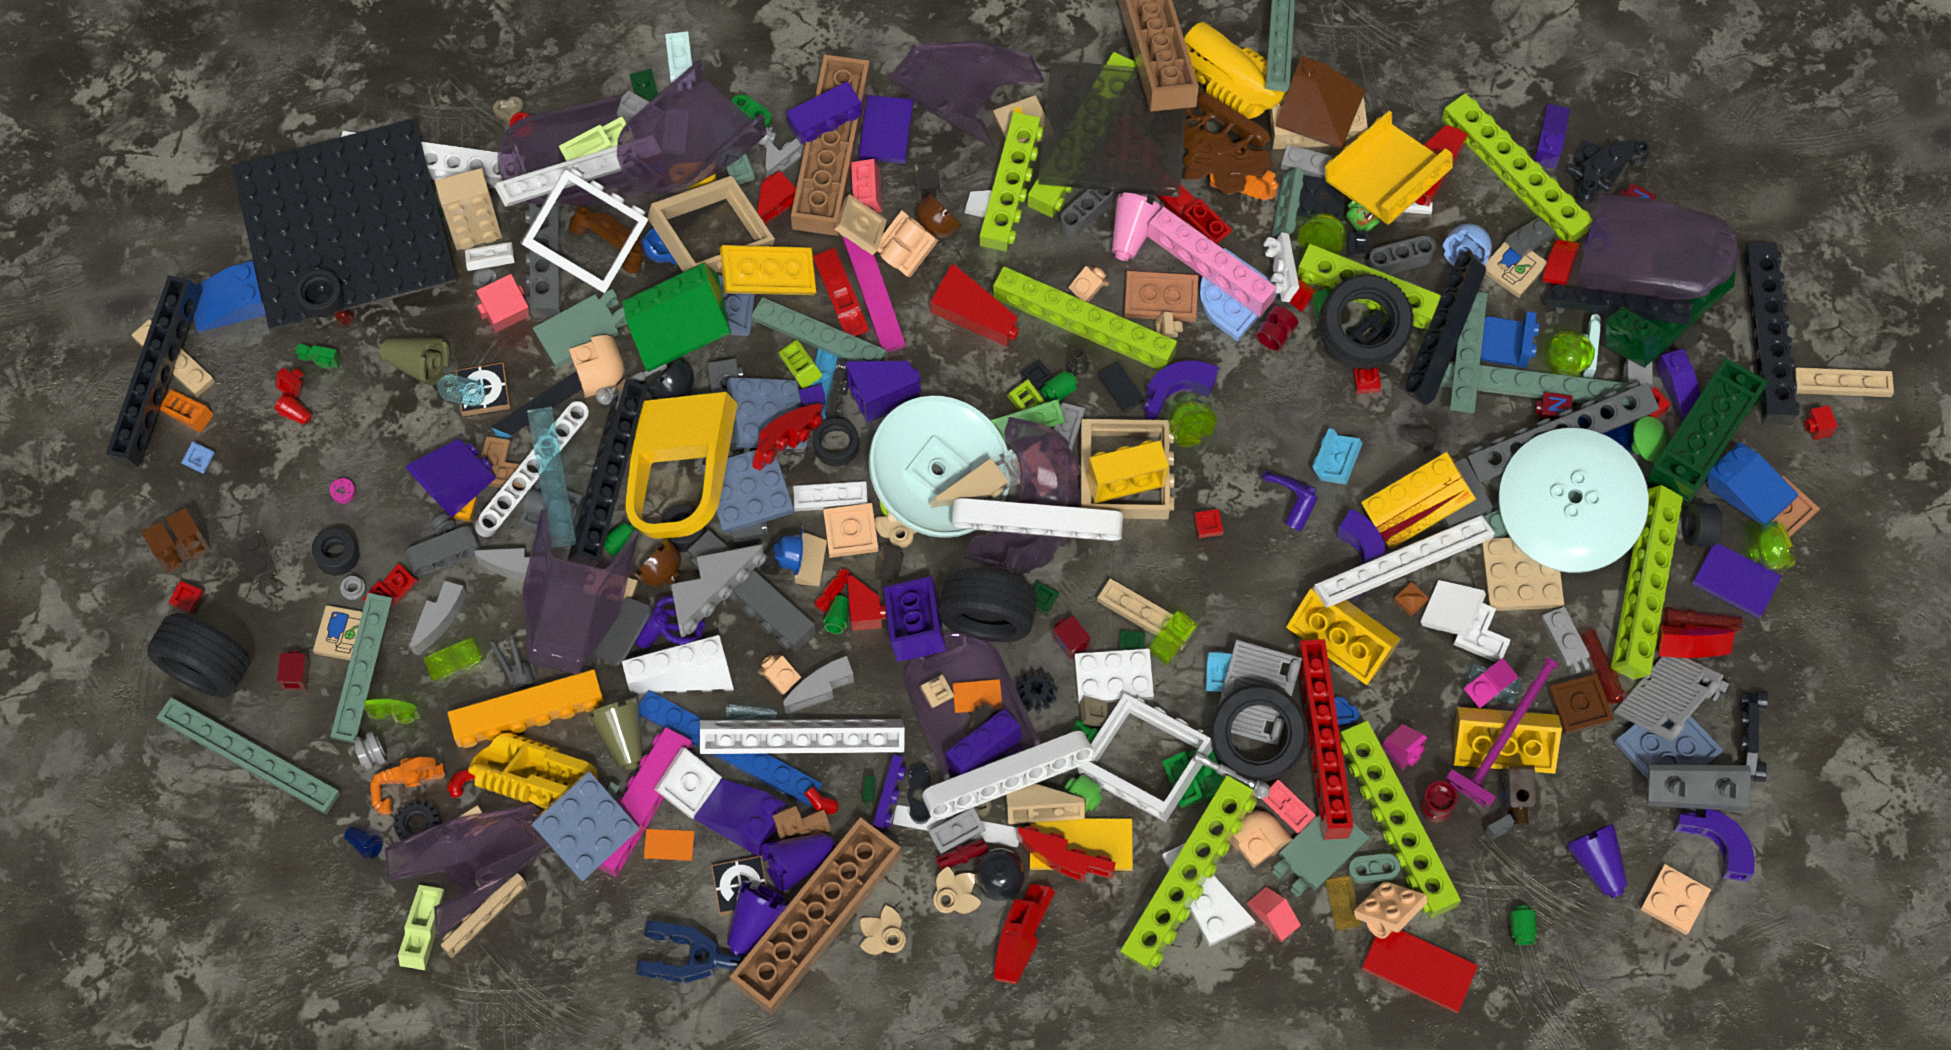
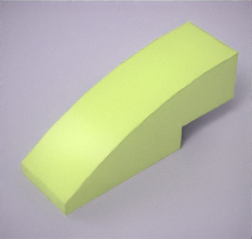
M620 117L603 127L598 125L560 145L559 148L566 161L635 140L623 117Z
M423 885L418 886L404 927L405 936L398 953L400 966L420 970L426 969L439 922L444 889Z

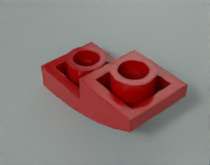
M1556 239L1546 264L1542 282L1566 286L1572 274L1573 263L1579 252L1580 243Z
M398 563L384 581H378L368 593L392 598V608L419 580L405 566Z

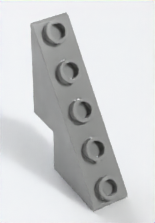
M762 545L697 557L701 579L671 584L681 637L691 634L704 617H708L713 613L718 603L726 600L739 583L742 584L747 580L750 572L755 567H760L765 562L767 555L764 554Z

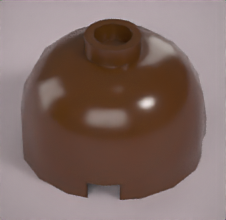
M930 193L922 199L917 207L916 218L919 223L937 239L951 237L962 226Z
M665 538L662 544H659L633 575L641 582L652 587H660L666 582L672 584L681 574L677 571L681 565V556L678 549Z

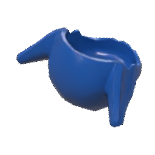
M651 226L648 233L642 239L643 251L646 256L656 263L670 262L678 265L654 227Z

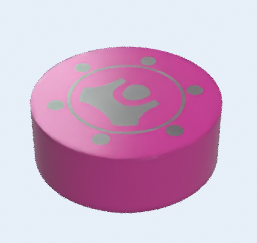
M337 479L330 486V494L337 503L346 504L355 497L356 490L349 479Z

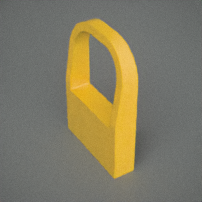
M727 392L644 401L630 459L626 513L632 525L645 536L654 539L688 536L701 530L715 515L720 502L738 403ZM707 457L703 495L695 512L688 518L678 522L645 523L642 513L652 463Z

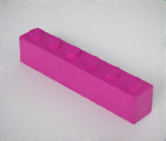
M666 727L662 734L658 733L656 735L650 754H645L639 765L641 769L636 776L633 775L626 786L628 790L624 797H619L616 801L640 828L598 867L616 878L664 800V797L656 792L654 788L681 748H686L691 753L694 750L691 740Z

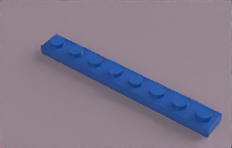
M648 690L639 705L640 716L663 729L666 727L691 740L694 746L700 748V720L703 719ZM766 753L711 754L809 808L812 804L804 794L812 787H815L818 792L823 787L819 781Z

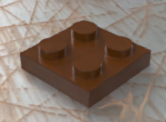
M1597 674L1549 686L1548 691L1556 713L1559 715L1564 735L1613 722L1614 718Z

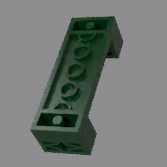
M1696 239L1682 251L1681 273L1654 296L1694 302L1689 325L1644 319L1621 306L1606 319V347L1645 368L1735 286L1736 259Z
M1725 357L1654 464L1647 484L1652 487L1662 485L1683 497L1682 504L1685 506L1693 503L1701 491L1706 477L1746 416H1750L1760 401L1768 381Z

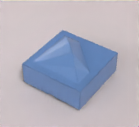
M192 441L181 463L205 475L216 453Z

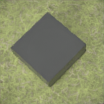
M1509 814L1489 825L1484 834L1489 841H1492L1510 831L1515 821Z

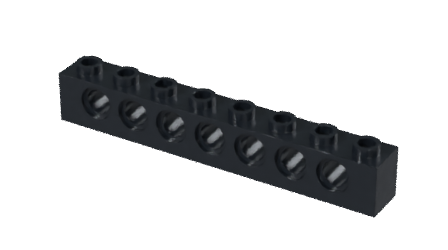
M1777 242L1748 243L1743 252L1756 373L1768 381L1760 399L1762 425H1791L1796 416L1799 415L1800 405L1795 399L1797 381L1793 380L1792 374L1795 363L1794 359L1790 358L1792 339L1787 333L1789 316L1785 315L1787 297L1782 291L1784 285V274L1780 272L1782 255L1777 249ZM1765 309L1771 310L1774 314L1768 313ZM1768 331H1773L1776 335H1772ZM1770 352L1776 353L1779 357L1773 356ZM1773 374H1778L1781 378H1776ZM1775 395L1781 396L1784 400H1779Z
M167 276L106 451V455L116 463L139 468L200 293V289L189 279Z
M625 378L615 387L567 562L589 570L600 563L648 386Z

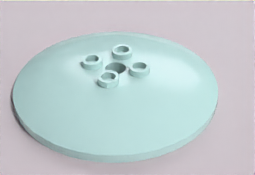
M925 396L901 404L881 422L871 442L869 472L879 500L899 522L924 535L950 538L976 531L952 526L953 505L932 508L929 503L990 458H992L1009 482L1002 487L1005 491L994 500L991 496L986 500L1004 502L1011 482L1009 453L997 428L979 410L954 398ZM933 464H937L942 468V475H936L932 472L931 467Z
M1562 428L1548 431L1531 439L1511 458L1500 483L1499 510L1509 537L1530 559L1549 569L1561 572H1590L1617 561L1637 541L1648 514V490L1645 478L1637 462L1615 440L1588 429ZM1572 491L1578 492L1582 497L1581 502L1572 503L1568 499V494Z

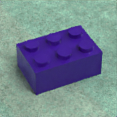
M932 576L884 587L890 642L897 662L946 651L943 623L938 612L940 606L939 596Z

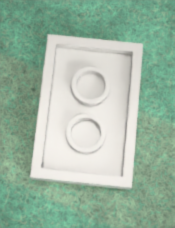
M1149 649L1075 654L1078 704H1080L1084 697L1104 700L1107 703L1119 702L1124 693L1131 697H1140L1143 700H1152L1154 698Z

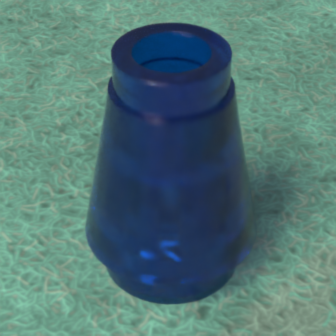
M353 826L349 827L344 834V839L364 858H376L383 848V842L379 836Z

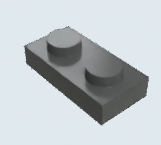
M1538 217L1510 234L1505 242L1523 257L1552 239L1556 232Z

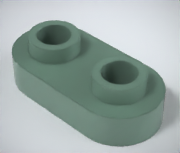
M1392 854L1359 856L1351 861L1348 874L1358 884L1391 881L1397 877L1400 871V862ZM1382 866H1389L1391 871L1384 872ZM1358 868L1364 869V870H1365V874H1364V875H1359V874L1357 873L1356 869H1358Z

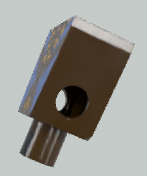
M1535 765L1508 766L1501 772L1504 812H1512L1513 820L1515 821L1514 826L1529 825L1528 811L1536 807ZM1516 795L1521 797L1522 802L1517 799Z

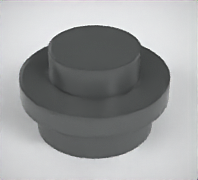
M489 268L479 269L473 276L474 285L478 289L497 281L496 273Z

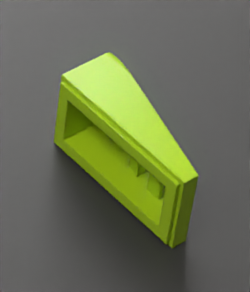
M798 339L778 352L803 389L822 377V373Z
M1028 379L1007 395L1019 411L1046 403ZM1026 391L1028 395L1020 400L1018 396ZM1033 398L1035 402L1026 408L1024 403Z

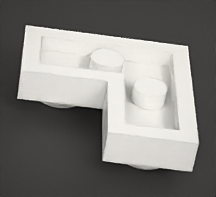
M1482 603L1469 636L1458 635L1454 645L1493 662H1498L1504 657L1510 639L1488 630L1496 608Z

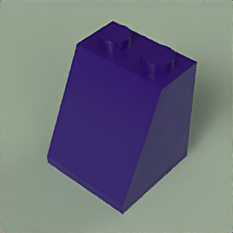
M849 361L845 363L847 385L866 423L888 415L896 407L907 401L919 398V392L922 391L919 384L921 381L920 374L916 368L912 369L909 361Z
M459 438L405 467L451 517H454L496 479L490 472L493 467L484 457L479 460L476 457L479 452L470 442L465 445Z

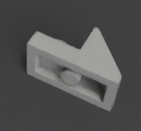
M796 138L792 142H787L779 151L767 140L766 177L774 175L779 171L784 172L799 160L804 154V144L801 145Z

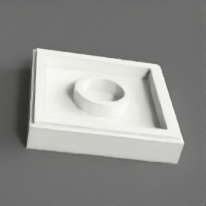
M1438 580L1422 617L1421 624L1424 627L1468 637L1486 594L1484 590Z
M681 748L654 790L689 818L694 819V816L722 777L689 750Z

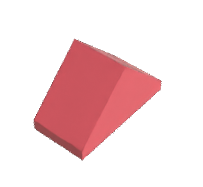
M1267 887L1247 902L1250 909L1280 942L1284 941L1301 926L1287 900Z

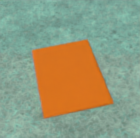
M1000 679L953 683L955 713L1003 709Z
M646 829L644 859L692 861L695 831Z

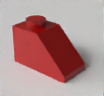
M781 171L774 175H769L761 184L757 214L764 224L770 222L794 203L796 188Z
M852 575L847 576L852 631L882 628L881 619H886L885 604L880 605L879 596Z

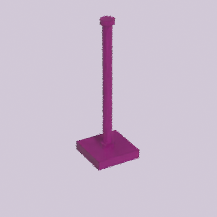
M1545 657L1543 660V667L1474 776L1467 779L1451 769L1446 777V782L1452 784L1457 791L1488 810L1494 804L1496 796L1483 789L1481 782L1552 670L1557 669L1559 664L1548 657Z

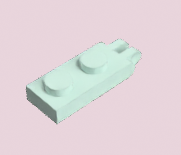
M688 31L665 34L671 82H676V90L681 89L680 81H685L686 89L690 88L689 80H694Z
M1598 314L1591 316L1587 334H1583L1581 348L1585 349L1584 356L1581 355L1579 370H1583L1582 378L1592 379L1596 371L1601 318Z

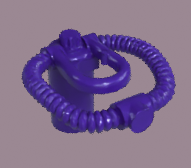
M1266 470L1262 476L1263 480L1279 483L1297 493V498L1285 524L1298 531H1302L1318 499L1315 492L1316 488L1310 485L1307 487L1302 482H1299V480L1283 475H1275Z
M673 596L664 597L655 604L654 613L648 618L635 643L641 648H649L661 633L668 641L679 645L699 641L703 638L702 630L705 627V622L701 620L698 623L697 628L694 630L695 637L682 638L671 634L668 630L680 631L678 623L675 625L669 624L667 615L672 617L677 615L676 609L663 610L662 607L665 604L675 603Z

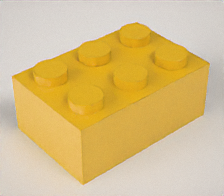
M1149 440L1141 443L1139 446L1131 448L1124 446L1118 448L1115 452H1099L1090 457L1086 480L1094 504L1164 487L1169 464L1161 440L1156 442Z

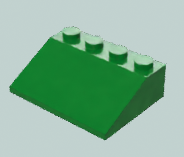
M705 262L622 301L626 322L645 369L648 372L731 334L719 276Z

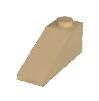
M990 458L936 496L929 505L932 508L952 506L955 499L961 498L986 500L991 496L994 500L1005 491L1002 487L1009 481L992 458Z
M1032 784L1006 794L1008 824L1085 819V803L1082 797L1037 784Z

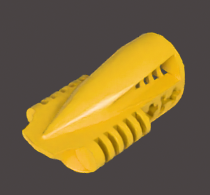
M1206 22L1196 24L1186 34L1184 40L1197 81L1207 87L1206 93L1248 119L1258 117L1265 110L1272 109L1287 95V92L1265 89L1267 59L1251 48L1245 47L1242 50Z
M503 733L497 736L489 747L483 749L473 758L468 772L475 776V786L482 789L487 788L488 791H495L497 794H503L515 800L519 799L524 803L530 801L543 809L550 806L587 771H590L598 780L597 770L592 764L559 753V749L556 747L534 742L522 736L518 737V735L513 733Z

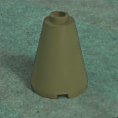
M388 338L380 345L379 349L383 361L431 386L438 384L443 378L444 374L441 371L443 366L448 367L450 354L448 344L440 338Z
M638 699L625 700L627 705L624 706L616 702L592 711L593 713H589L590 720L618 768H624L625 772L639 768V763L643 758Z

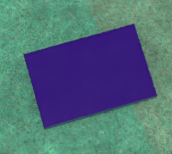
M867 95L859 159H874L875 161L905 164L913 99Z
M1717 543L1714 547H1711L1692 585L1760 619L1782 576Z

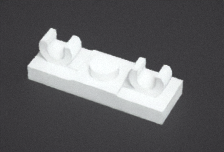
M1281 232L1277 240L1268 237L1263 245L1269 247L1265 255L1274 259L1273 271L1275 273L1271 277L1270 282H1275L1274 286L1277 287L1276 293H1280L1281 301L1290 302L1298 290L1299 284L1289 234Z

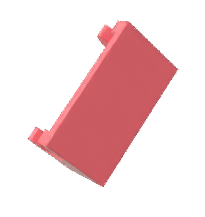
M875 160L851 162L853 197L867 207H872L876 213L882 212L881 177Z
M1279 780L1270 787L1268 797L1262 799L1297 834L1301 833L1316 818V815Z

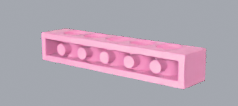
M1165 207L1149 222L1148 238L1260 317L1274 302L1276 286Z

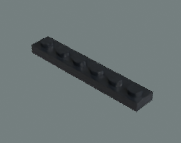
M1550 284L1545 297V306L1612 315L1622 306L1644 319L1689 325L1694 302L1564 286L1562 284Z

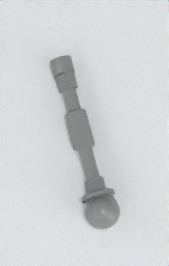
M662 365L650 372L647 370L644 372L640 371L627 379L640 383L649 375L667 369V365ZM608 386L599 388L596 392V400L604 405L609 404L613 398L615 387L611 389Z
M1199 752L1194 756V762L1206 767L1208 766L1224 777L1228 775L1253 789L1257 798L1264 799L1270 794V787L1266 782L1248 780L1238 775L1236 771L1223 764L1219 765L1211 761V759Z

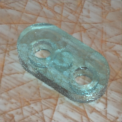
M445 375L437 384L440 396L448 401L477 406L486 397L483 385L476 380L455 375ZM449 383L453 384L450 388L445 387ZM476 389L474 393H468L469 390Z

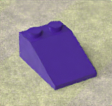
M721 779L696 813L694 819L759 857L762 853V845L770 842L777 832L772 816L787 809V804L767 792Z

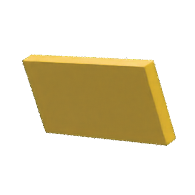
M722 245L720 247L724 293L814 295L816 293L812 248Z
M1076 819L1030 823V826L1039 829L1040 833L1048 835L1050 833H1058L1063 835L1064 839L1068 840L1067 850L1080 849L1089 856L1097 857V855L1109 857L1112 859V862H1116L1115 871H1132L1133 869L1132 819ZM1030 853V870H1053Z

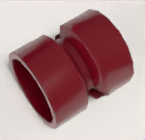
M1274 306L1266 316V321L1262 322L1255 332V337L1259 343L1269 350L1280 351L1288 341V336H1291L1297 328L1299 321L1289 310L1280 306Z
M1446 781L1431 783L1420 802L1422 815L1431 822L1440 823L1446 821L1451 816L1458 802L1456 789Z

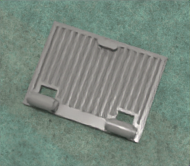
M1236 640L1219 704L1231 692L1254 684L1276 687L1292 697L1302 658ZM1283 662L1290 664L1287 676L1280 674ZM1263 705L1251 706L1237 715L1232 723L1231 733L1278 746L1285 720L1279 712L1271 707ZM1266 721L1274 722L1271 734L1264 733Z
M1661 657L1652 667L1651 675L1643 677L1615 709L1614 713L1665 738L1669 742L1674 741L1684 729V723L1704 699H1710L1719 689L1723 675L1689 658ZM1703 677L1711 680L1707 687L1698 684ZM1667 719L1674 722V725L1669 730L1662 727V724Z

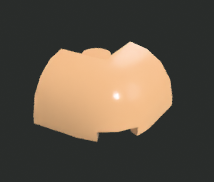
M599 335L591 337L592 342L569 349L585 398L596 395L599 388L608 386L611 389L616 387V384L622 378L625 371L624 362L617 342L612 336Z
M1253 810L1251 813H1246L1242 820L1244 824L1241 831L1237 835L1234 834L1229 842L1236 851L1240 850L1254 868L1271 855H1276L1293 839L1281 823L1270 813Z

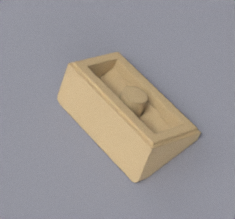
M802 533L803 556L798 575H795V584L820 587L827 540L808 533Z

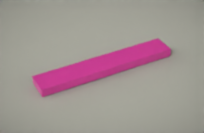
M842 236L880 347L885 349L887 353L906 348L874 254H869Z

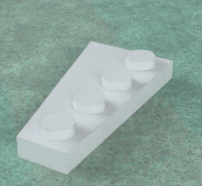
M1185 844L1162 854V859L1168 870H1170ZM1191 869L1187 871L1185 879L1191 880L1195 878L1197 870ZM1214 875L1211 879L1207 878L1202 886L1204 891L1197 901L1194 900L1189 908L1209 946L1256 923Z

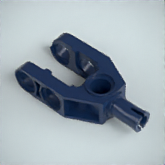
M647 921L644 932L645 937L693 946L690 951V962L688 965L678 967L666 965L663 961L654 963L638 960L635 973L644 977L687 984L714 976L715 970L718 968L735 971L743 961V956L721 953L715 942L694 927ZM700 954H709L707 961L697 962V957Z

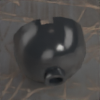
M680 359L662 377L657 379L647 391L655 399L692 396L693 394L690 390L694 386L695 381L693 371L683 359Z
M994 848L985 852L978 859L974 869L975 884L986 898L994 901H1006L1022 889L1025 881V868L1020 857L1013 851L1005 848Z

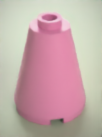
M1126 192L1122 196L1118 194L1112 252L1115 254V258L1128 261L1136 256L1148 236L1149 222L1162 209L1161 205L1155 201L1151 205L1146 202L1147 198L1141 195Z

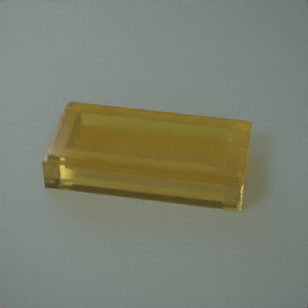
M1351 876L1325 880L1335 932L1361 928V920L1356 919L1354 913L1358 906Z

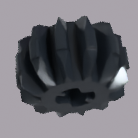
M1035 670L1032 671V677L1024 673L1022 676L1023 681H1017L1016 683L1018 690L1015 691V697L1020 698L1018 701L1019 706L1027 705L1026 711L1028 713L1032 708H1036V713L1038 714L1041 713V707L1049 710L1050 703L1056 702L1054 694L1058 691L1056 686H1052L1054 684L1053 677L1046 679L1045 672L1037 676ZM1040 690L1041 694L1036 695V692Z

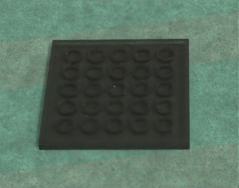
M1051 60L1038 184L1179 197L1187 108L1150 111L1140 74L1136 67Z

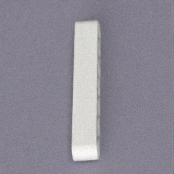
M572 402L483 510L475 523V529L479 535L490 537L496 533L527 492L587 419L589 412L584 403ZM575 411L579 413L581 419H574L570 412ZM556 429L564 430L567 437H560L556 433ZM541 447L550 448L552 455L544 454ZM527 465H534L538 472H529ZM512 483H520L523 486V491H516ZM497 501L506 502L508 509H501ZM482 520H491L493 522L494 527H485L483 525Z
M961 498L953 501L952 526L962 529L1116 541L1122 539L1123 513L1111 510Z
M1074 731L933 785L923 792L922 798L933 819H944L1084 765L1093 759L1095 752L1085 733Z

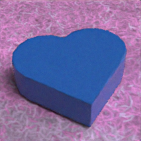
M1334 697L1338 727L1354 725L1359 718L1358 709L1353 705H1349L1345 698Z

